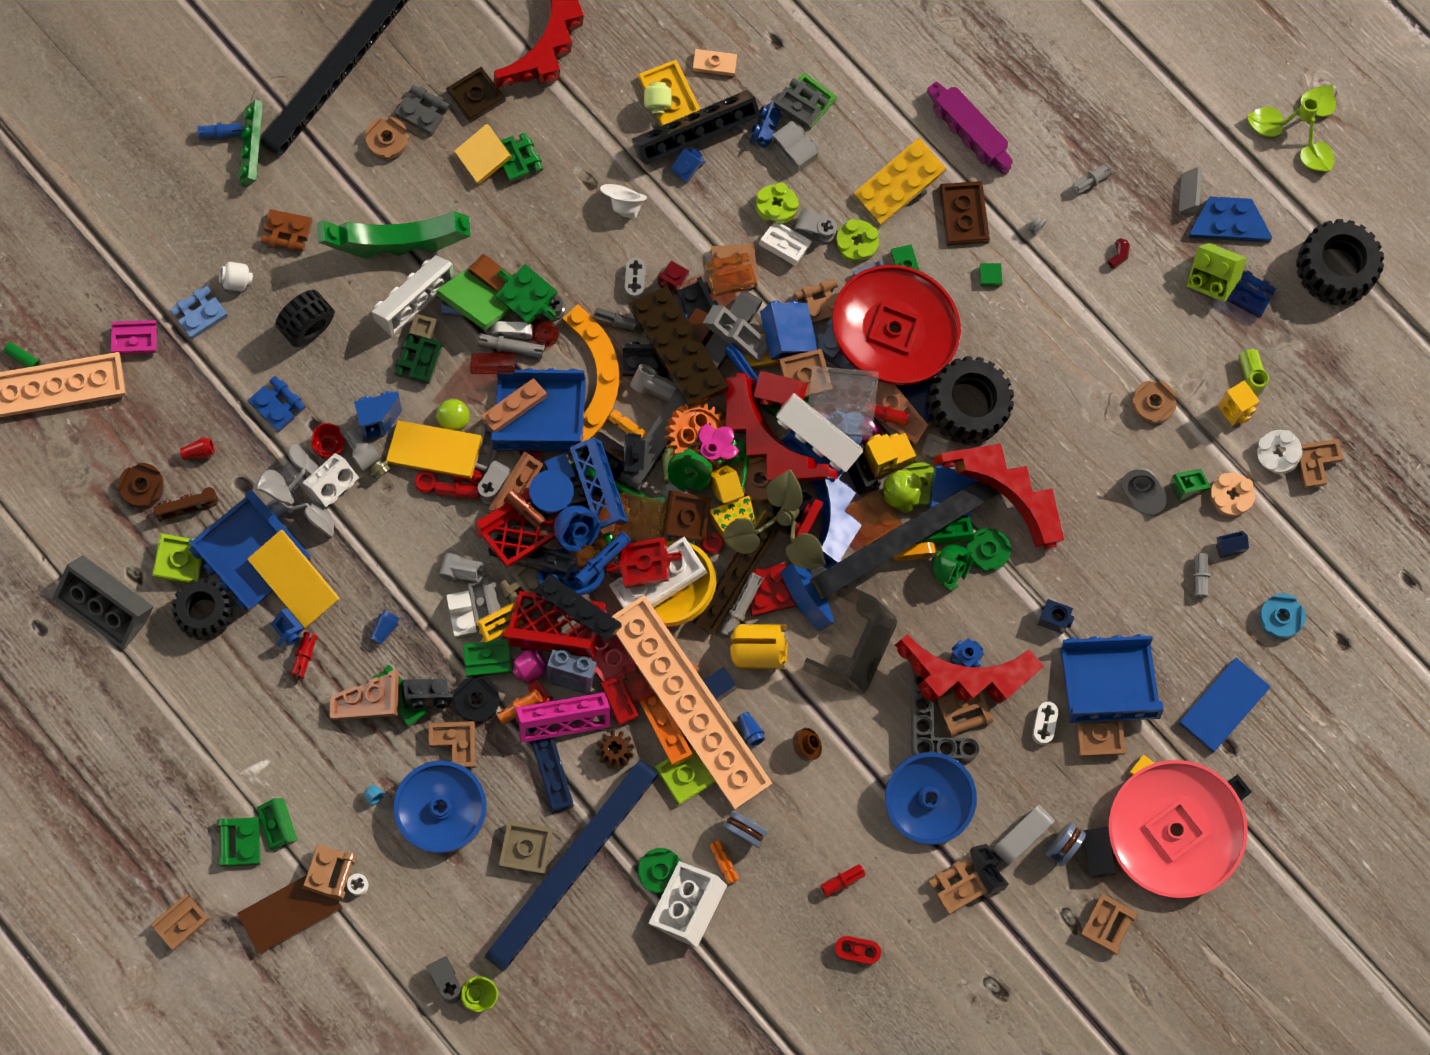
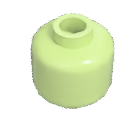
M654 82L645 88V108L651 110L654 115L665 114V110L672 107V91L666 86V83Z

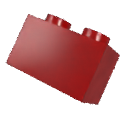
M760 371L754 397L761 399V404L773 406V403H777L782 408L793 393L804 400L808 384L797 379Z

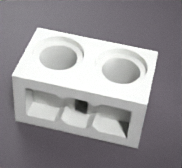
M335 453L302 483L319 503L327 507L333 504L341 493L351 488L359 477L348 462ZM343 470L342 475L338 478V474ZM326 485L325 491L321 493L322 488Z

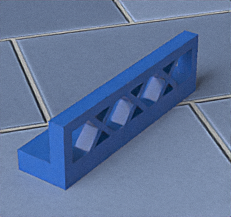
M592 437L571 446V453L590 511L597 516L600 529L614 523L620 526L628 523L602 441ZM588 447L590 454L585 462L580 459L578 450ZM589 466L595 468L596 471L593 482L587 480L585 475ZM595 487L602 489L603 495L600 502L593 500L592 494ZM602 507L608 509L611 517L603 522L599 518Z

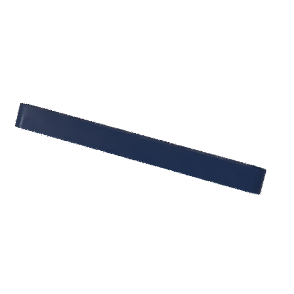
M641 759L636 763L485 955L488 961L503 972L508 968L659 775L656 770Z

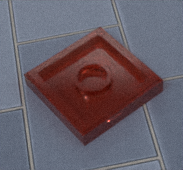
M472 353L470 374H514L516 355L515 353Z

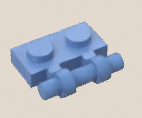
M208 286L201 290L193 291V295L185 300H179L176 302L177 305L170 309L174 316L181 312L184 314V317L178 321L191 340L228 317L227 312L216 297L209 301L206 300L205 297L212 293ZM199 301L201 306L191 312L188 308Z

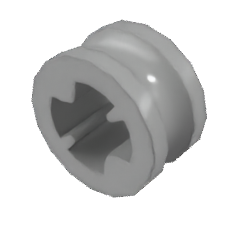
M1039 214L1035 216L1027 228L1029 231L1033 230L1034 235H1038L1047 222L1045 218L1041 219Z

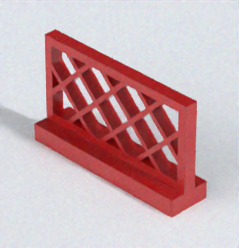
M529 490L520 495L527 503L531 502ZM507 502L478 520L475 525V533L480 539H484L505 567L508 568L556 538L554 532L555 520L554 522L544 520L541 524L553 527V531L549 535L539 534L540 526L537 528L536 533L523 531L524 522H530L521 517V515L519 516V512ZM512 520L522 522L521 530L508 529V523ZM493 532L504 533L502 542L492 540L489 535ZM506 534L518 535V544L506 543ZM522 536L535 538L534 544L531 546L520 545ZM503 549H516L517 552L515 556L508 560L503 554Z
M519 591L509 628H505L503 635L509 646L552 652V650H566L571 655L595 658L597 651L595 648L597 636L592 633L590 639L581 638L578 633L586 628L581 625L574 628L570 622L573 619L567 617L564 613L562 615L565 619L553 625L549 618L561 611L554 608L546 614L542 606L548 602L537 596L536 593ZM524 598L532 599L536 603L525 611L522 608ZM590 601L605 612V603ZM540 609L544 616L532 623L528 615ZM526 617L530 624L523 629H517V622ZM547 620L551 628L545 632H538L535 627ZM568 623L572 631L566 635H560L557 630Z

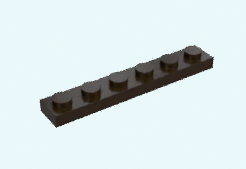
M764 509L754 524L755 530L772 520L775 515ZM778 521L761 533L756 534L759 537L760 543L754 552L749 554L736 552L716 584L711 602L692 623L711 635L715 633L747 582L750 573L754 571L782 525Z

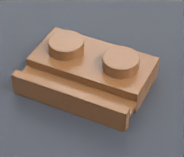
M186 893L155 920L151 927L175 951L210 919Z

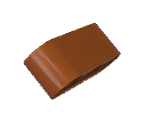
M482 254L468 269L469 273L497 293L504 287L505 282L496 275L502 267L487 255Z

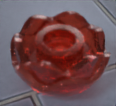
M541 321L534 326L532 338L537 344L549 347L556 344L560 335L559 329L553 322Z

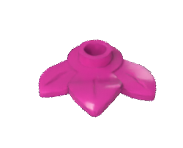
M705 424L699 432V440L702 443L700 447L701 456L705 457L709 462L716 461L719 458L725 460L734 458L739 450L731 444L734 438L733 429L730 427H720L715 430L710 424Z

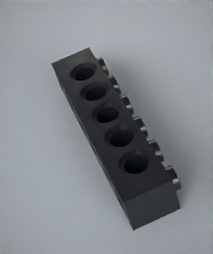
M745 90L634 137L631 140L637 158L647 165L761 115L755 96Z

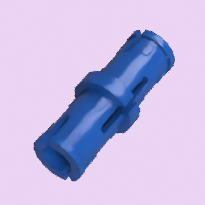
M220 122L217 125L198 126L199 140L207 138L222 140L223 137L241 136L242 130L238 129L242 128V124L222 125Z

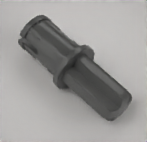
M597 308L593 316L594 320L612 325V328L617 327L634 333L637 323L636 319L620 315L618 311L613 313L601 308Z

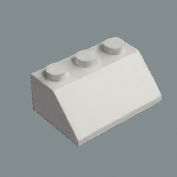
M679 861L649 924L669 936L697 948L727 884L715 874Z

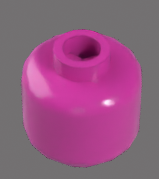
M529 649L514 659L515 668L512 670L519 680L524 679L530 683L545 674V666L548 664L539 650Z

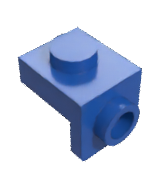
M695 148L683 149L670 170L685 182H689L699 166L704 165L706 161L701 158L703 154Z
M287 608L281 610L270 624L281 636L277 642L279 648L287 644L289 646L293 645L298 641V635L303 630V626Z

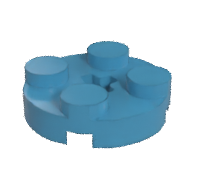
M1281 593L1272 596L1260 609V622L1263 631L1280 639L1295 636L1306 621L1304 607L1292 595ZM1284 611V615L1288 616V619L1281 621L1277 615Z

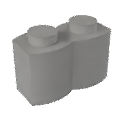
M791 121L772 135L771 142L796 172H799L817 159L819 153L818 146L813 140L805 137V131L800 124L796 125Z

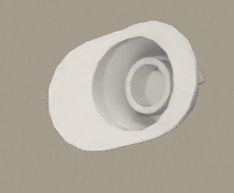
M605 184L600 187L601 192L611 198L614 212L619 213L623 217L636 218L642 201L647 199L646 195L639 194L624 186Z

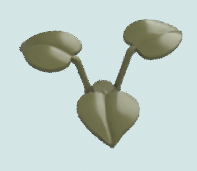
M791 469L774 478L766 489V495L770 503L776 507H781L777 516L757 530H755L751 520L739 518L732 521L723 532V539L726 544L739 553L749 554L754 552L759 546L760 540L756 534L761 533L776 521L783 526L791 525L790 540L793 543H790L786 548L789 560L796 566L805 569H816L825 565L822 546L815 536L802 533L795 539V526L797 525L795 519L799 515V507L802 504L803 496L799 482Z

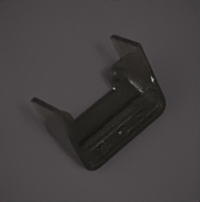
M846 585L838 590L837 596L856 604L857 612L862 617L869 619L852 658L842 654L835 655L830 660L828 667L806 658L802 670L854 694H863L868 690L897 626V619L874 596Z

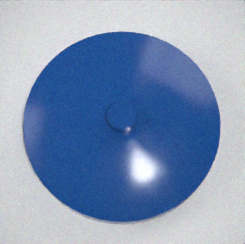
M923 752L906 758L893 770L886 784L884 799L888 817L901 834L918 843L940 844L954 839L967 828L976 810L977 792L970 773L959 761L942 753Z
M433 761L418 766L402 780L394 798V817L402 835L416 848L435 854L451 853L472 842L482 829L487 813L486 796L479 780L467 768L450 761Z

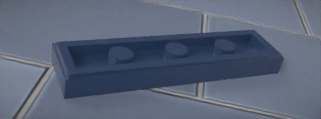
M527 728L528 733H533L537 728ZM554 737L531 741L552 813L573 807L574 803Z

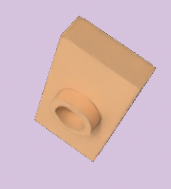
M695 49L693 71L734 76L737 54Z

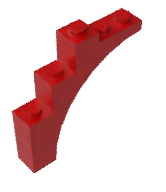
M550 0L551 15L543 36L524 57L509 66L494 71L493 81L496 88L509 87L521 81L529 82L534 78H537L539 85L544 83L551 84L559 80L560 67L556 56L563 57L571 53L572 40L568 29L575 30L583 26L584 14L578 0Z
M908 634L895 644L899 655L907 659L912 665L915 674L924 679L918 686L922 695L926 699H930L931 702H934L952 687L955 695L965 703L969 702L986 688L990 698L1000 704L1044 667L1030 649L1016 659L1004 664L983 668L956 665L935 657L919 646Z

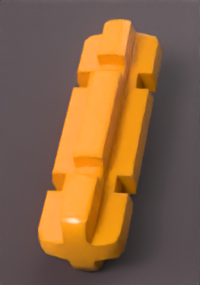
M617 410L612 411L608 417L611 423L614 425L618 424L617 427L625 433L641 434V440L647 435L644 429H638L639 426L625 416L622 417V414Z

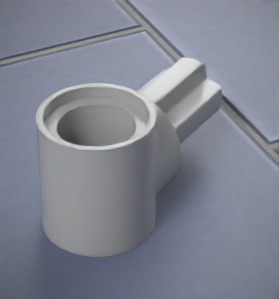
M349 430L344 434L346 442L353 450L352 458L362 472L381 460L371 443H364L355 430Z

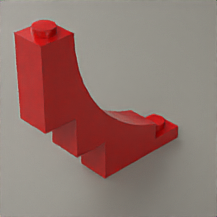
M744 373L734 374V377L726 378L728 391H726V427L732 428L734 433H746V455L754 458L767 457L768 481H772L789 469H791L798 481L837 479V470L829 468L828 464L816 465V459L795 452L780 441L772 432L761 413L758 399L754 397L756 389L754 379L747 377V374Z
M1001 443L940 453L933 457L934 466L943 465V468L955 466L957 475L977 479L1004 495L1023 517L1032 535L1035 548L1043 546L1044 550L1057 547V543L1064 541L1053 489L1033 492L1027 466L1007 469Z

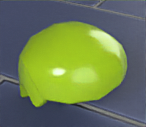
M448 399L443 401L438 407L436 420L443 429L460 431L468 425L470 412L462 401Z
M475 976L466 980L462 985L460 999L464 1007L473 1012L490 1010L498 1000V989L490 979L483 976Z

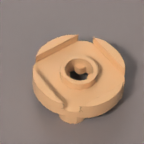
M1224 473L1211 486V503L1213 502L1216 510L1224 516H1240L1247 512L1254 503L1255 491L1253 482L1238 473ZM1233 490L1238 495V497H1235L1234 500L1230 499V495H1228L1227 492Z

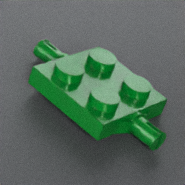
M526 264L512 276L503 268L500 269V272H497L496 275L505 284L495 295L496 298L529 325L542 313L550 321L557 317V313L549 308L551 300L558 294L557 290Z

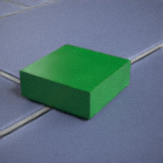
M980 263V286H1002L1001 263Z

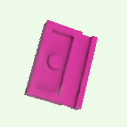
M156 320L111 322V353H157Z

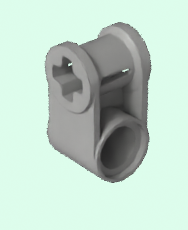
M804 209L799 215L794 231L806 238H812L823 243H831L836 238L837 224L830 217Z
M496 460L491 463L478 485L479 497L483 504L491 505L513 469Z

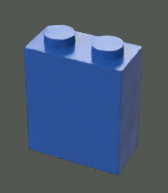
M771 301L760 311L771 360H779L780 358L818 350L807 303Z

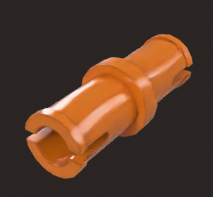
M534 689L523 698L513 700V704L497 712V716L501 723L506 725L516 718V707L542 703V696Z

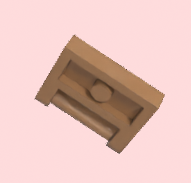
M982 691L967 703L960 700L955 693L936 699L950 738L957 736L959 732L975 726L993 723L992 715ZM980 709L982 715L954 725L953 718Z
M317 844L302 889L342 901L345 896L344 888L357 856ZM336 861L342 862L335 888L328 887Z
M1101 894L1080 936L1104 948L1109 953L1118 955L1120 951L1119 946L1131 922L1135 921L1138 914ZM1118 913H1120L1124 917L1112 941L1109 942L1105 938Z

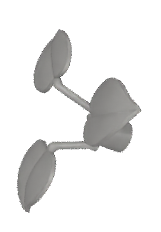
M293 444L289 447L288 455L292 463L301 469L299 475L289 486H286L281 474L274 470H267L259 478L256 490L264 492L273 498L267 504V507L277 518L286 511L291 514L295 510L305 508L304 514L307 519L331 539L334 534L333 518L322 504L313 501L310 505L304 503L293 507L294 499L290 493L291 489L305 472L311 475L319 468L315 456L308 449L299 444Z

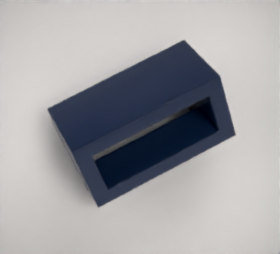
M1243 531L1216 537V548L1220 558L1243 553L1249 549L1248 535Z

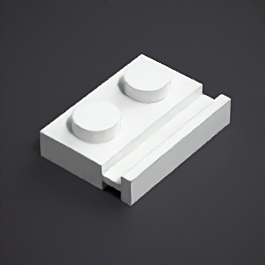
M774 221L773 225L770 226L760 239L759 245L796 266L810 247L812 241L783 224H775L776 221Z

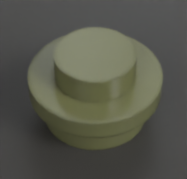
M379 460L370 468L372 471L370 476L375 477L377 480L390 470V467L387 465L388 462L384 461L382 463Z

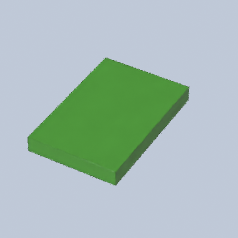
M464 270L436 290V296L483 330H486L511 312L507 306L496 298L497 292L467 270Z

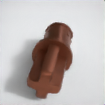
M514 489L504 499L519 512V516L522 515L535 528H538L544 522L545 518L530 505L531 502L527 503Z

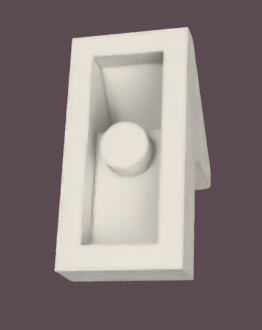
M469 590L448 594L447 601L454 637L460 638L477 634Z

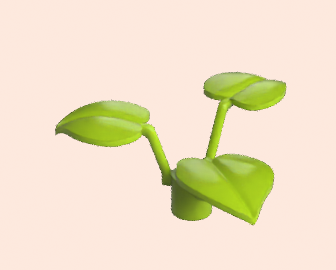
M1332 84L1315 87L1305 92L1300 100V109L1297 108L1284 121H1282L1283 116L1281 112L1273 107H1261L1247 115L1251 128L1261 136L1268 138L1281 135L1283 131L1282 125H1286L1296 115H1299L1302 121L1310 122L1309 146L1302 148L1300 152L1301 162L1304 166L1314 171L1329 172L1333 169L1335 159L1331 147L1322 141L1313 144L1315 115L1327 117L1332 115L1336 109Z

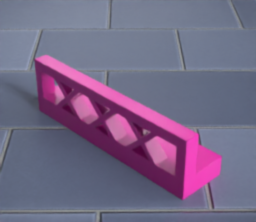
M605 693L516 707L519 739L523 743L609 728L610 706ZM604 715V720L592 721L596 716ZM574 720H582L578 725H570ZM551 724H560L556 729H548ZM537 728L533 733L525 734V729Z

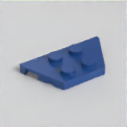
M1210 196L1191 229L1189 238L1271 242L1272 235L1252 199Z

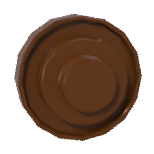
M803 728L795 732L793 736L795 753L805 762H811L819 758L822 753V744L816 732L810 728Z

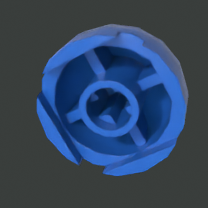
M583 506L565 508L558 514L554 523L556 538L569 551L578 552L586 544L590 546L598 537L600 531L597 516Z

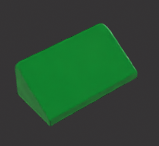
M274 798L257 807L270 850L297 841L295 830L283 798Z

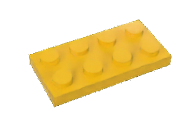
M919 137L857 189L854 194L882 226L944 174L947 168Z

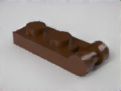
M207 487L201 494L194 496L193 494H187L176 501H162L153 508L158 521H163L217 505L219 500L215 490Z

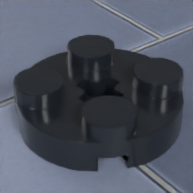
M467 678L459 684L455 692L454 701L457 712L465 720L474 721L476 724L492 718L500 705L498 689L487 678ZM473 695L477 697L479 695L483 696L481 699L482 703L480 705L472 704Z

